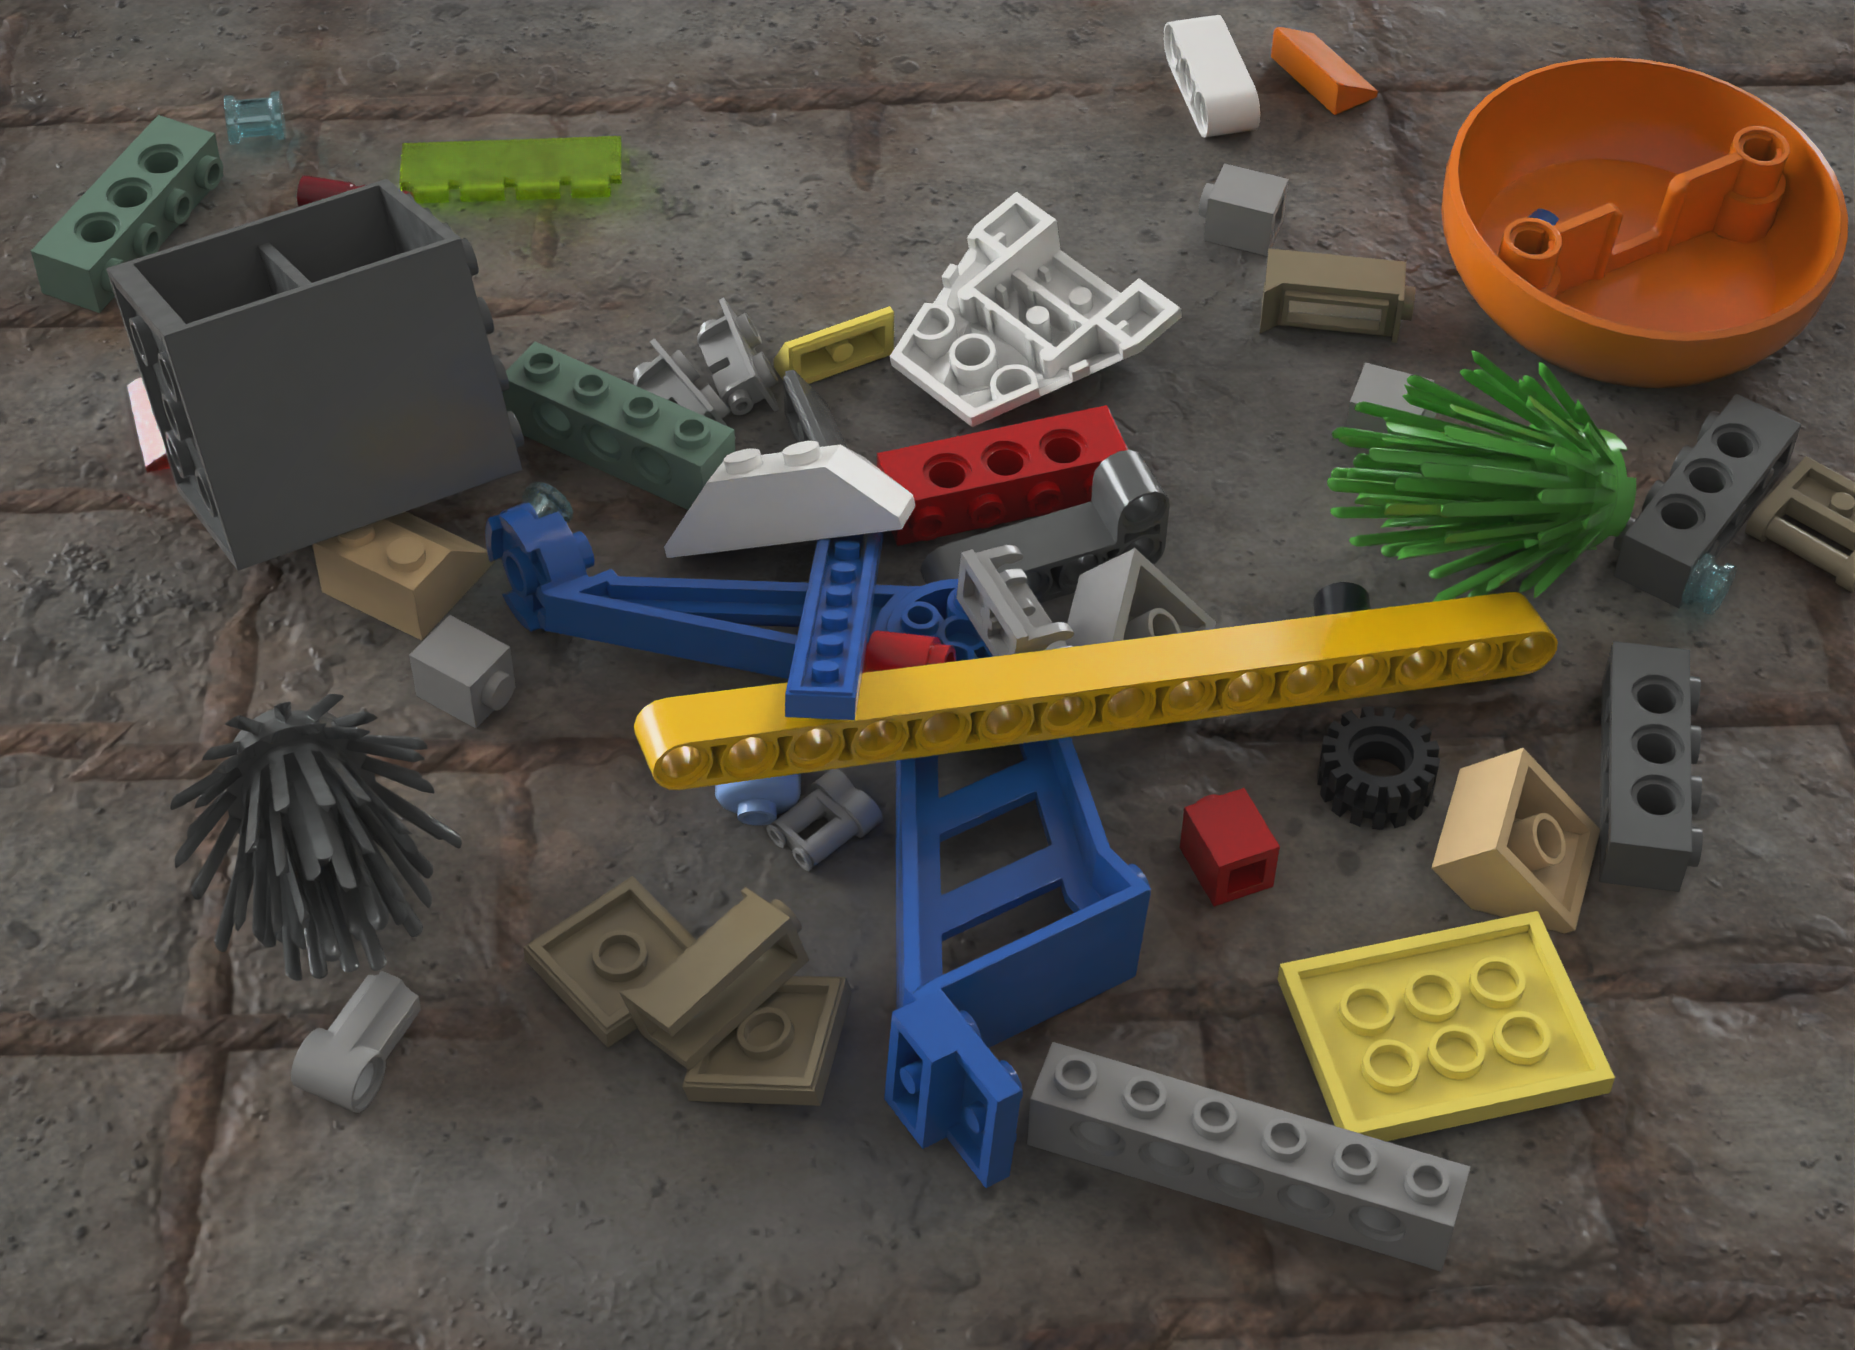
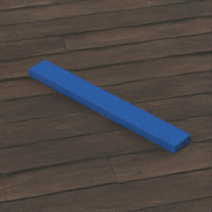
M884 532L817 540L785 693V717L855 720Z

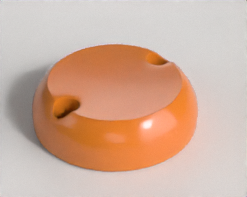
M1592 58L1556 63L1527 72L1506 82L1487 95L1470 112L1458 131L1446 166L1441 209L1443 231L1456 269L1466 288L1479 306L1506 334L1529 352L1577 375L1611 384L1642 388L1686 387L1711 382L1737 373L1768 358L1798 336L1816 316L1837 277L1848 240V213L1844 194L1829 163L1807 135L1781 112L1755 95L1711 75L1674 64L1644 59ZM1537 209H1545L1555 214L1559 220L1553 226L1549 222L1538 218H1529L1528 216Z

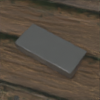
M795 370L785 371V376H783L784 412L796 442L817 441L820 447L841 444L847 448L826 401Z

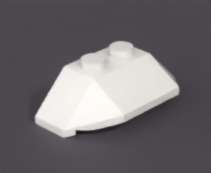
M803 441L784 448L782 452L761 455L758 449H743L733 452L724 458V461L707 481L664 546L666 557L673 558L900 530L916 505L912 493L866 458L841 444L820 447L817 441Z

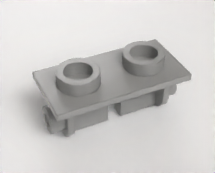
M721 298L719 302L725 316L718 320L712 319L704 322L697 336V342L708 368L713 373L711 376L719 396L735 415L748 413L753 408V404L764 398L775 412L779 410V406L771 386L778 383V378L762 351L758 354L756 353L755 347L762 344L761 337L747 313L737 317L725 298Z
M653 338L650 343L660 355L652 362L641 363L635 368L633 372L634 385L671 402H677L680 406L726 425L723 418L731 411L709 384L699 391L693 383L701 376L682 352L678 349L669 356L656 339Z

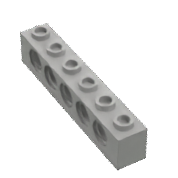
M1056 1042L1051 1044L1030 1098L1027 1145L1442 1272L1470 1166Z

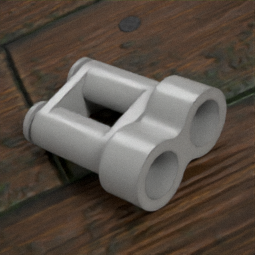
M830 769L811 785L812 792L766 827L767 833L773 842L781 848L787 845L792 850L797 863L806 871H810L812 867L819 864L854 835L862 838L883 822L882 812L875 801L864 791L856 789L847 776L839 769ZM825 817L829 821L805 841L798 835V833L817 819Z

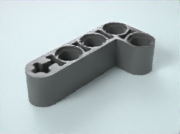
M1133 450L1119 451L1107 457L1095 470L1091 502L940 546L928 554L922 562L921 575L926 584L940 580L958 579L961 552L973 549L977 553L1003 545H1014L1022 553L1023 559L1015 563L1001 565L997 569L998 573L1009 569H1022L1027 576L1026 583L1039 603L1072 594L1076 591L1080 574L1134 548L1153 565L1156 564L1162 557L1166 547L1170 508L1169 498L1142 455Z

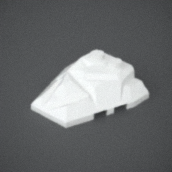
M1015 192L974 226L967 237L969 249L958 266L949 264L942 275L943 289L934 303L923 304L891 353L890 361L891 366L971 427H974L1140 353L1182 318L1181 308L1139 278L1122 293L1118 292L1060 250L1057 220L1024 196Z

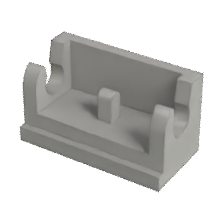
M1003 545L977 553L973 549L961 552L957 600L993 657L1073 647L1072 645L1067 646L1065 640L1074 636L1073 630L1067 623H1052L1027 585V576L1022 569H1009L998 573L997 569L1001 565L1015 563L1023 559V555L1017 546Z

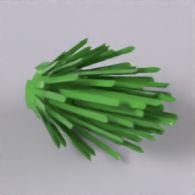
M1471 350L1474 362L1484 370H1460V374L1466 381L1530 422L1531 425L1529 426L1514 422L1419 375H1411L1407 378L1409 385L1404 384L1408 393L1402 397L1409 404L1484 427L1502 435L1366 401L1357 403L1354 407L1355 411L1383 418L1386 421L1388 434L1349 427H1337L1332 432L1333 438L1339 439V442L1348 447L1368 448L1370 450L1369 454L1359 453L1356 455L1353 461L1356 468H1334L1331 477L1327 480V485L1332 491L1358 493L1359 496L1354 503L1364 506L1331 508V514L1341 519L1392 518L1387 519L1380 528L1431 527L1358 535L1349 538V542L1352 545L1363 547L1388 544L1381 548V553L1388 558L1399 556L1397 561L1495 545L1431 570L1429 576L1433 579H1440L1472 566L1489 562L1518 549L1526 548L1504 561L1438 593L1433 602L1453 599L1471 589L1473 590L1468 597L1487 595L1507 581L1551 556L1527 576L1519 588V592H1525L1537 584L1534 587V598H1536L1576 561L1585 550H1597L1596 546L1608 536L1618 537L1631 516L1636 497V478L1627 477L1625 462L1620 452H1626L1628 450L1627 447L1615 434L1604 429H1598L1580 401L1577 399V403H1574L1551 370L1542 362H1539V374L1565 410L1533 377L1525 375L1523 376L1524 382L1519 378V383H1517L1477 351Z

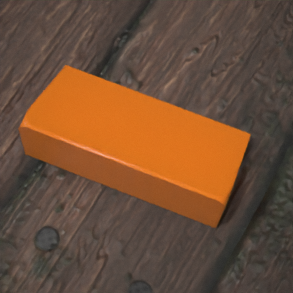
M1285 27L1275 28L1271 58L1333 115H1337L1377 97L1378 91L1314 33Z

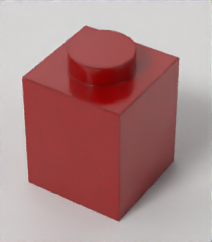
M1245 788L1223 795H1208L1196 803L1184 807L1179 848L1214 907L1274 887L1280 846Z

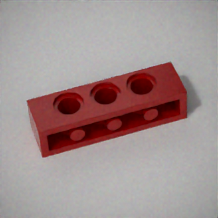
M1105 405L877 453V467L912 493L916 506L903 528L891 531L897 546L969 530L989 528L997 524L1034 516H1043L1091 502L1093 476L1097 467L1110 455L1128 450L1108 406Z

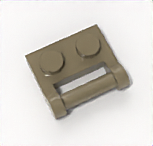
M1806 456L1755 509L1746 525L1745 533L1760 542H1764L1768 538L1836 577L1835 583L1838 586L1854 593L1855 482ZM1787 514L1848 548L1853 553L1849 556L1782 519V517Z

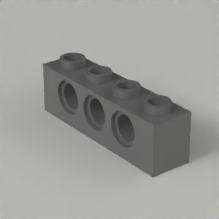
M1735 394L1721 413L1713 410L1701 427L1697 444L1694 447L1685 445L1681 449L1672 465L1670 478L1666 483L1657 480L1653 484L1644 500L1642 513L1638 518L1630 516L1623 531L1618 537H1615L1613 548L1620 552L1613 576L1680 608L1788 467L1801 423L1738 394Z
M1619 641L1612 642L1602 679L1599 882L1679 892L1687 866L1698 867L1703 831L1700 827H1692V815H1697L1699 811L1702 778L1701 776L1691 775V764H1696L1699 758L1701 726L1691 725V715H1696L1698 710L1701 679L1700 677L1690 676V650Z

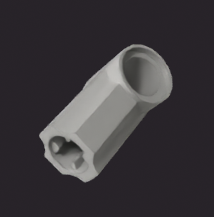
M380 971L375 976L367 975L328 1030L317 1028L304 1039L292 1065L291 1082L293 1085L352 1112L360 1113L365 1110L379 1091L384 1078L387 1057L421 1011L419 996L412 992L402 979L389 973Z

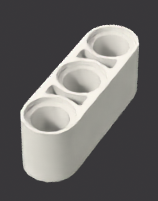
M1221 15L1167 22L1164 28L1166 58L1201 136L1205 138L1257 130L1260 123L1258 94Z

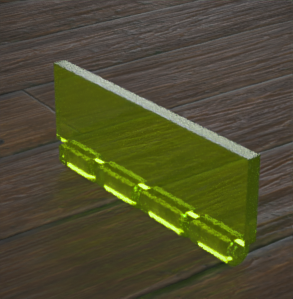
M621 136L402 143L400 190L413 192L415 202L418 204L450 203L451 189L460 190L461 202L506 201V188L515 187L517 201L561 199V186L571 185L572 199L611 197V184H622Z

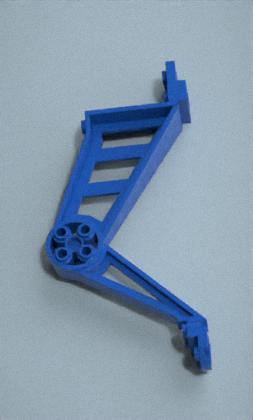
M525 502L503 510L500 514L487 519L485 539L489 561L493 562L501 558L507 578L513 589L502 595L516 619L530 632L541 628L549 632L789 679L798 635L753 626L799 627L808 583L618 576L613 569L589 577L586 569L593 567L595 561L592 547L584 533L581 531L571 532L559 511L539 518L534 507L530 503ZM958 579L940 580L922 586L876 585L867 642H869L875 630L934 636L940 639L941 644L954 646L956 661L993 657L957 600ZM1071 737L1021 743L1019 747L1024 761L939 798L938 755L896 760V1010L892 1012L884 1100L922 1149L947 1138L985 1188L1010 1176L1014 1143L1017 1139L1016 1129L1020 1101L1023 1097L1022 1085L1013 1067L1004 1060L998 1061L989 1048L1135 977L1143 941L1151 888L1146 876L1135 864L1127 865L1110 848ZM1035 800L1049 846L941 895L940 842ZM1061 886L1065 903L1074 912L1073 914L943 975L942 941Z

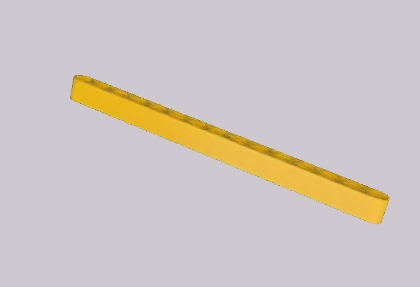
M1506 592L862 673L855 720L785 717V693L788 682L668 697L656 700L644 707L636 717L634 730L655 781L661 787L669 790H683L1522 676L1543 668L1556 653L1558 641L1526 596L1519 592Z

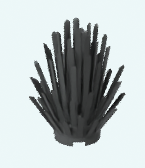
M339 694L326 695L307 711H291V702H284L275 705L274 709L262 713L254 719L241 715L230 719L225 725L240 729L241 731L232 743L211 747L204 754L202 760L229 758L223 761L212 774L176 794L170 805V809L174 810L199 796L194 806V809L208 805L215 799L189 826L187 830L188 839L176 853L175 868H178L188 860L228 810L229 818L191 887L192 896L196 900H200L203 897L237 834L240 835L236 865L214 939L216 948L221 952H225L234 924L236 930L239 931L246 921L247 903L253 886V934L266 947H274L276 939L283 943L285 972L290 979L295 981L302 979L299 948L306 949V946L310 973L314 978L322 979L327 976L326 961H337L339 959L344 972L356 971L360 965L351 938L352 934L356 940L361 941L371 969L378 971L384 968L387 959L376 931L386 927L389 921V913L395 924H403L411 937H417L421 934L423 925L403 896L399 884L375 842L386 852L417 897L427 908L431 907L432 895L414 868L424 878L429 879L433 874V865L418 851L415 842L408 835L412 833L395 814L438 840L443 839L458 849L462 845L461 837L457 832L376 782L375 774H378L421 792L434 794V788L431 783L423 779L419 772L368 756V754L408 762L422 761L425 758L414 750L427 749V744L418 737L367 735L371 732L356 728L355 726L367 724L378 719L377 716L370 712L362 711L338 718L327 711L344 697Z

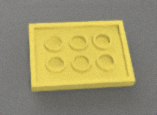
M1538 911L1280 964L1277 980L1336 1127L1383 1141H1391L1611 1092L1615 1076Z

